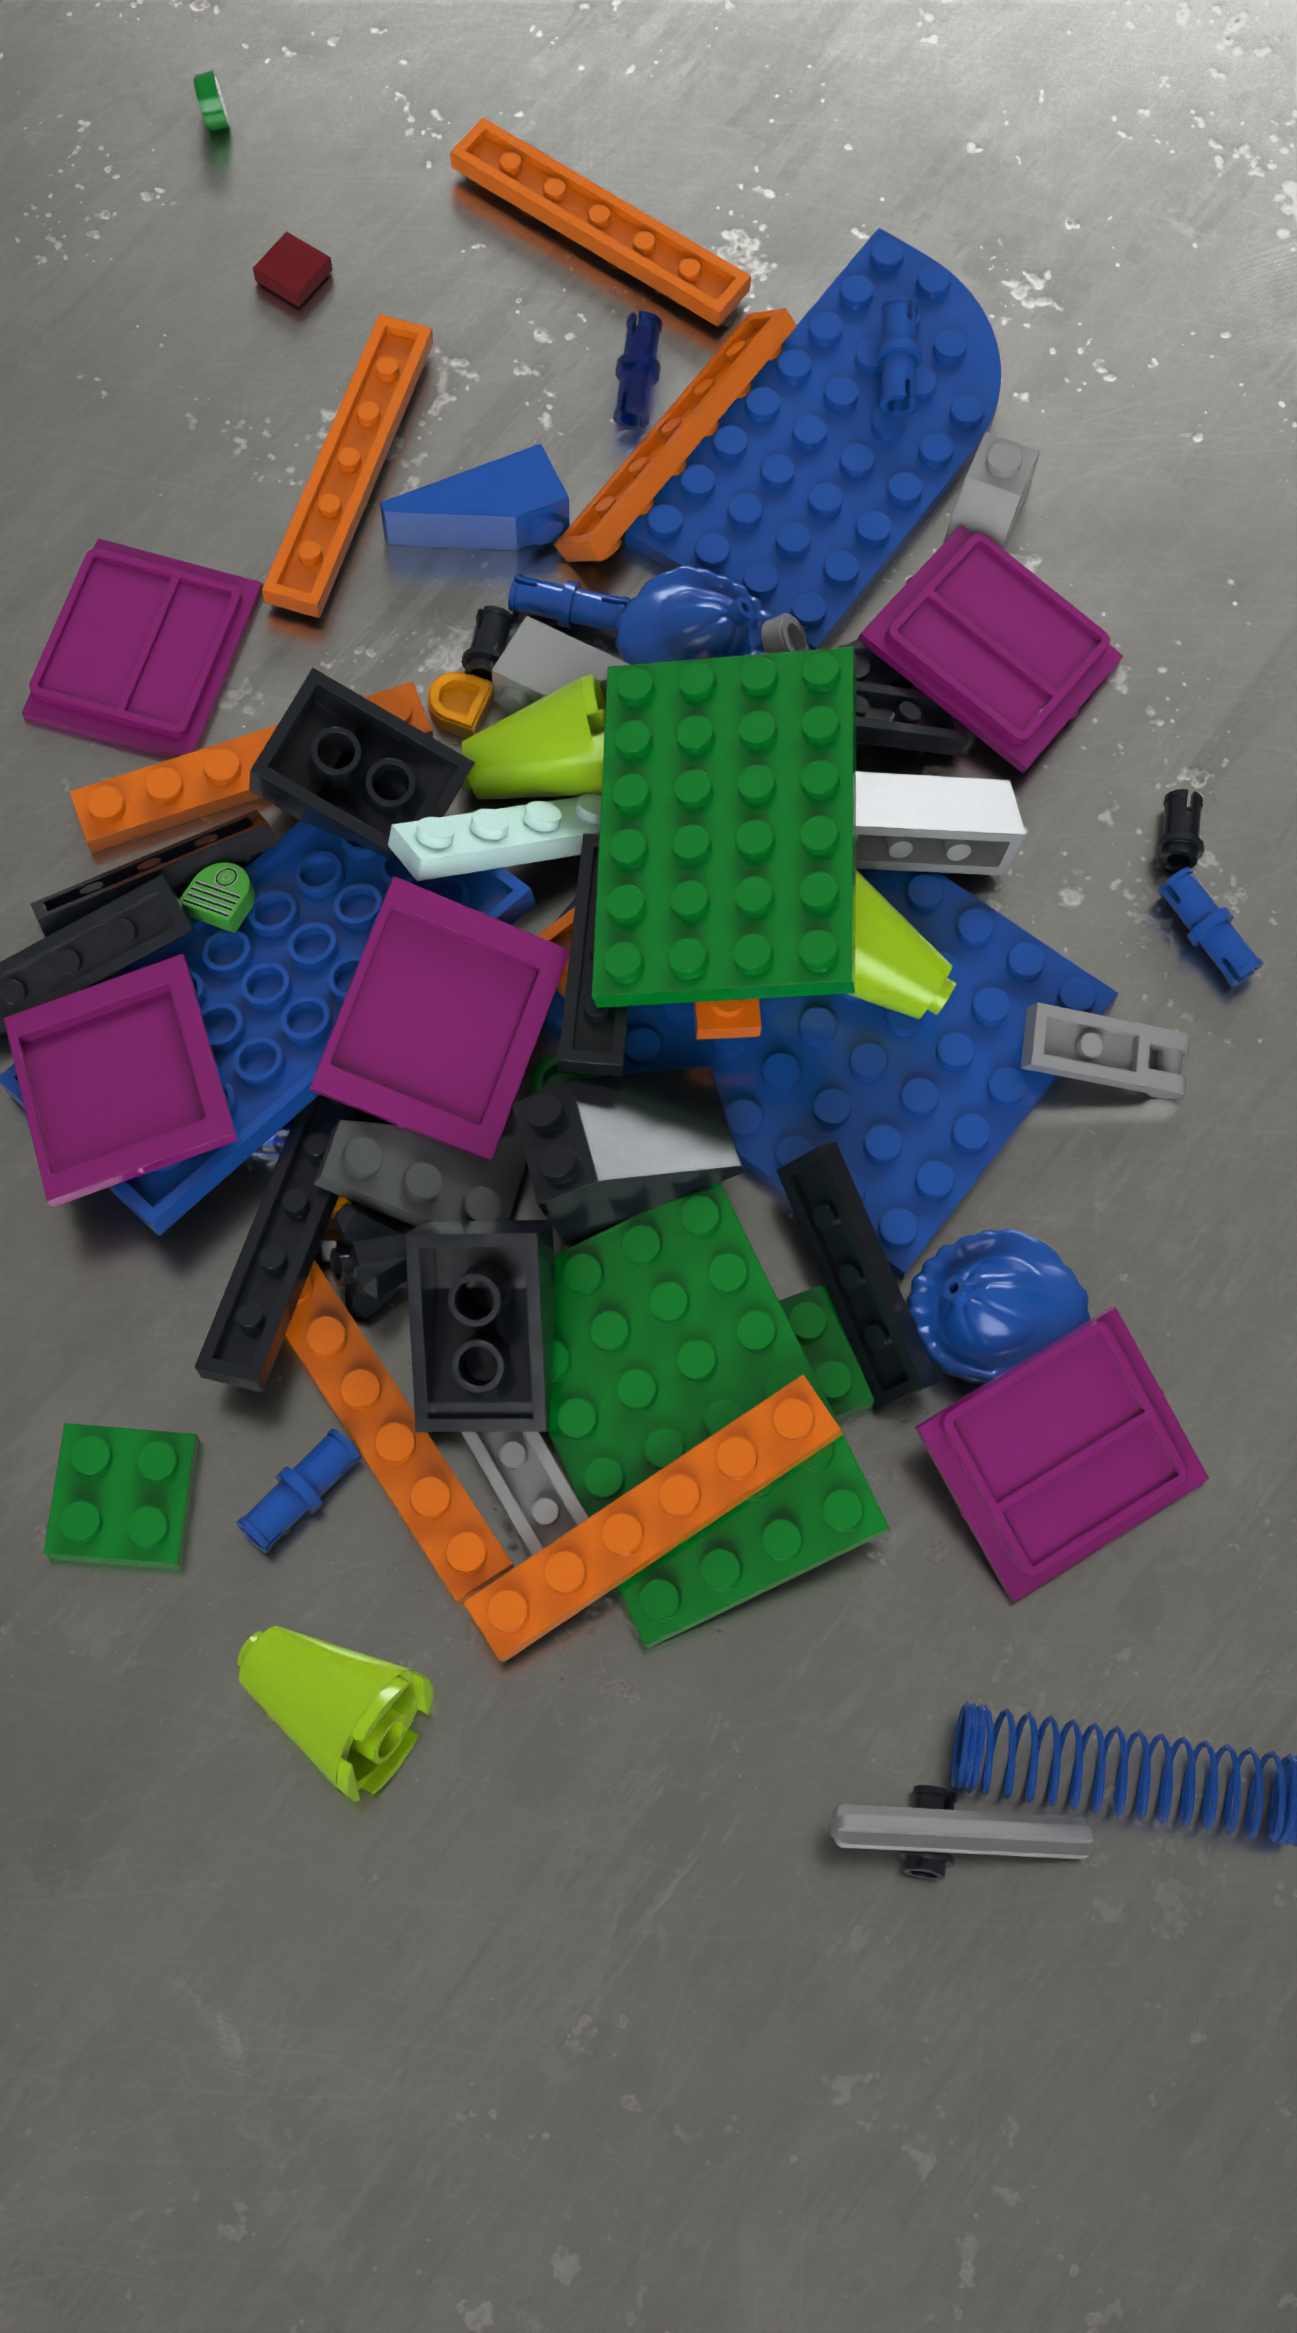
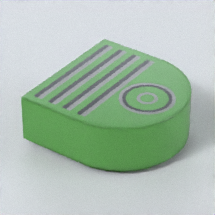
M216 863L204 868L194 877L181 896L180 901L189 917L236 933L254 905L255 890L248 874L242 867L233 863Z

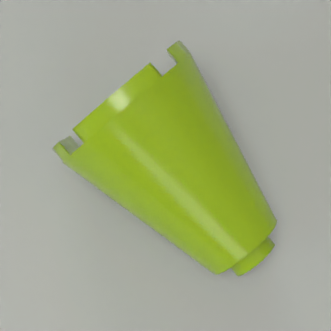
M595 674L582 676L463 740L462 755L474 761L475 764L463 783L462 790L472 789L478 800L571 797L586 793L602 795L606 698L598 678L595 679Z
M856 870L855 993H848L847 995L916 1019H920L926 1010L937 1015L957 984L948 978L953 966Z
M273 1626L264 1632L258 1631L251 1635L244 1643L237 1658V1665L240 1667L239 1683L336 1789L353 1801L360 1800L358 1790L362 1788L373 1795L398 1771L420 1736L410 1729L417 1710L419 1709L426 1715H429L433 1702V1685L429 1678L418 1671L280 1626Z

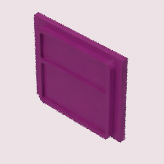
M962 525L955 530L913 577L907 579L905 586L858 637V640L1023 774L1067 722L1077 716L1079 708L1124 657L1110 645V637L1102 628L989 537L981 533L973 535Z
M98 538L94 548L89 550L83 559L30 680L29 688L31 692L22 710L24 719L168 759L197 751L262 594V582Z
M393 876L309 1090L395 1124L399 1129L410 1130L491 1162L570 950L490 917L483 911H476Z
M183 954L4 1018L44 1192L51 1208L238 1140L188 963Z
M1116 1307L1108 1308L915 1426L918 1435L957 1503L962 1518L968 1523L1008 1598L1013 1602L1209 1479L1164 1396V1391L1160 1389Z

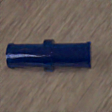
M639 311L638 326L636 325L637 315L634 312L627 317L624 354L617 359L615 375L620 382L613 419L619 426L632 430H637L638 415L640 416L639 426L641 428H645L649 424L652 387L659 381L661 370L660 363L656 358L663 322L656 314L647 311Z

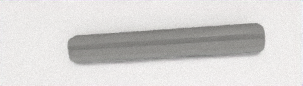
M841 1804L833 1810L832 1822L830 1823V1834L835 1839L836 1845L840 1848L1084 1859L1091 1854V1843L1095 1839L1094 1830L1088 1825L1087 1820L1077 1816Z

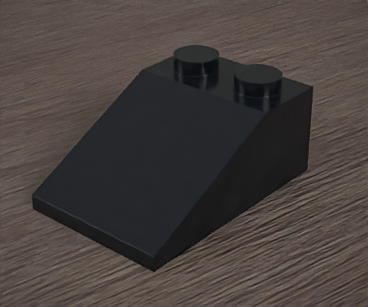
M312 668L251 768L249 791L302 822L403 864L388 846L392 824L419 821L425 817H444L475 762Z
M709 1066L623 1074V1077L602 1076L571 1079L512 1103L537 1204L547 1219L553 1221V1227L564 1243L745 1172L714 1074Z
M553 1221L423 1222L405 1235L416 1432H547L550 1421L556 1285Z

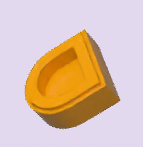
M458 671L449 672L438 677L431 684L427 694L428 711L432 722L441 730L465 739L479 732L494 700L492 681Z

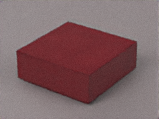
M287 231L253 267L256 282L298 307L333 271L331 257Z

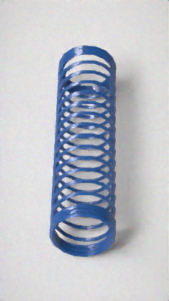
M967 1701L961 1707L955 1732L951 1765V1785L955 1792L960 1789L962 1793L967 1791L970 1794L976 1789L984 1752L985 1732L987 1730L986 1760L981 1793L984 1797L989 1793L993 1754L1002 1722L1007 1715L1009 1757L1005 1773L1003 1796L1008 1800L1012 1795L1019 1740L1024 1725L1029 1718L1032 1744L1025 1799L1028 1804L1034 1799L1038 1755L1046 1728L1051 1722L1054 1757L1049 1778L1047 1801L1050 1807L1055 1805L1060 1780L1061 1753L1067 1734L1073 1725L1076 1738V1760L1072 1774L1069 1800L1072 1811L1079 1805L1083 1776V1756L1089 1737L1095 1729L1098 1738L1099 1758L1092 1791L1091 1807L1094 1814L1101 1810L1105 1787L1106 1755L1115 1733H1118L1121 1761L1115 1785L1114 1815L1118 1818L1124 1811L1128 1784V1757L1134 1741L1139 1736L1143 1747L1144 1760L1137 1788L1136 1818L1139 1822L1145 1818L1150 1794L1151 1757L1155 1746L1159 1740H1162L1166 1763L1159 1791L1158 1821L1161 1825L1165 1824L1168 1821L1172 1802L1173 1760L1178 1748L1184 1743L1187 1751L1188 1766L1180 1802V1824L1183 1829L1190 1825L1193 1815L1196 1789L1195 1764L1203 1747H1206L1208 1750L1210 1769L1203 1796L1202 1827L1206 1833L1213 1828L1218 1800V1764L1224 1752L1228 1750L1232 1759L1233 1769L1224 1807V1830L1226 1834L1230 1836L1234 1833L1238 1823L1241 1798L1240 1767L1245 1757L1250 1754L1255 1765V1773L1249 1791L1246 1810V1833L1248 1837L1252 1840L1257 1836L1260 1828L1263 1809L1262 1771L1268 1759L1273 1758L1277 1767V1775L1269 1805L1268 1836L1272 1843L1278 1841L1280 1845L1285 1843L1287 1846L1291 1844L1293 1847L1297 1846V1755L1293 1757L1292 1754H1289L1281 1761L1274 1751H1270L1259 1760L1257 1753L1249 1747L1243 1750L1237 1757L1236 1751L1229 1743L1220 1747L1215 1754L1214 1748L1207 1740L1200 1742L1193 1751L1190 1742L1184 1736L1176 1740L1173 1746L1170 1747L1169 1740L1163 1733L1156 1735L1148 1744L1147 1737L1140 1729L1132 1733L1126 1742L1125 1734L1119 1726L1112 1728L1104 1739L1103 1731L1096 1722L1089 1725L1082 1736L1080 1726L1074 1718L1064 1725L1060 1733L1058 1723L1052 1715L1043 1720L1038 1730L1036 1719L1030 1711L1021 1717L1015 1729L1014 1716L1008 1708L1000 1712L993 1727L992 1713L986 1704L977 1706L974 1702L970 1705ZM1255 1796H1256V1808H1255V1816H1254V1822H1253V1809H1254V1802H1255ZM1232 1799H1233V1809H1232V1815H1231V1806H1232Z

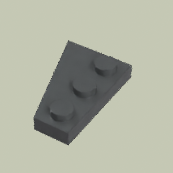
M339 1120L332 1129L314 1185L415 1227L423 1222L507 1221L510 1218L527 1161L521 1138L501 1136L492 1161L487 1162L410 1130L399 1129L396 1125Z

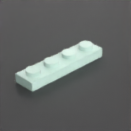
M586 793L574 798L547 802L533 801L527 805L493 810L479 809L473 813L439 818L425 817L419 821L392 824L388 846L417 881L581 855L583 833L600 835L601 795Z

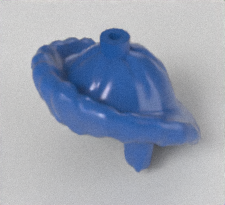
M679 566L647 581L638 595L629 601L625 611L618 617L616 624L618 634L615 645L623 655V661L630 665L766 654L762 643L761 629L763 623L772 619V616L762 608L760 600L751 596L743 585L734 584L728 577L715 574L708 569Z
M1018 1229L986 1230L975 1235L959 1238L954 1244L943 1245L939 1248L935 1257L927 1259L923 1263L922 1271L913 1278L911 1293L906 1301L910 1315L931 1363L939 1365L944 1373L952 1377H959L967 1383L986 1384L1090 1320L1087 1291L1079 1284L1072 1269L1064 1265L1052 1247L1033 1236L1022 1234Z

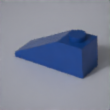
M541 443L380 502L384 537L388 545L518 551L534 544L544 545L558 538L560 534H563L570 526L569 496Z

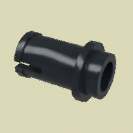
M489 605L484 606L483 610L480 608L477 611L471 648L463 653L461 661L465 674H472L492 681V669L507 647L510 630L514 623L513 615L502 607Z
M1188 789L1173 790L1164 797L1163 834L1157 839L1155 851L1161 858L1162 865L1171 870L1180 871L1186 867H1195L1205 850L1204 842L1199 838L1203 798L1194 791L1191 794L1190 806L1187 807Z
M917 1785L913 1788L912 1808L954 1810L958 1794L954 1791H947L946 1788ZM899 1851L898 1856L904 1860L903 1872L919 1878L942 1880L945 1878L946 1868L954 1865V1857L948 1853Z

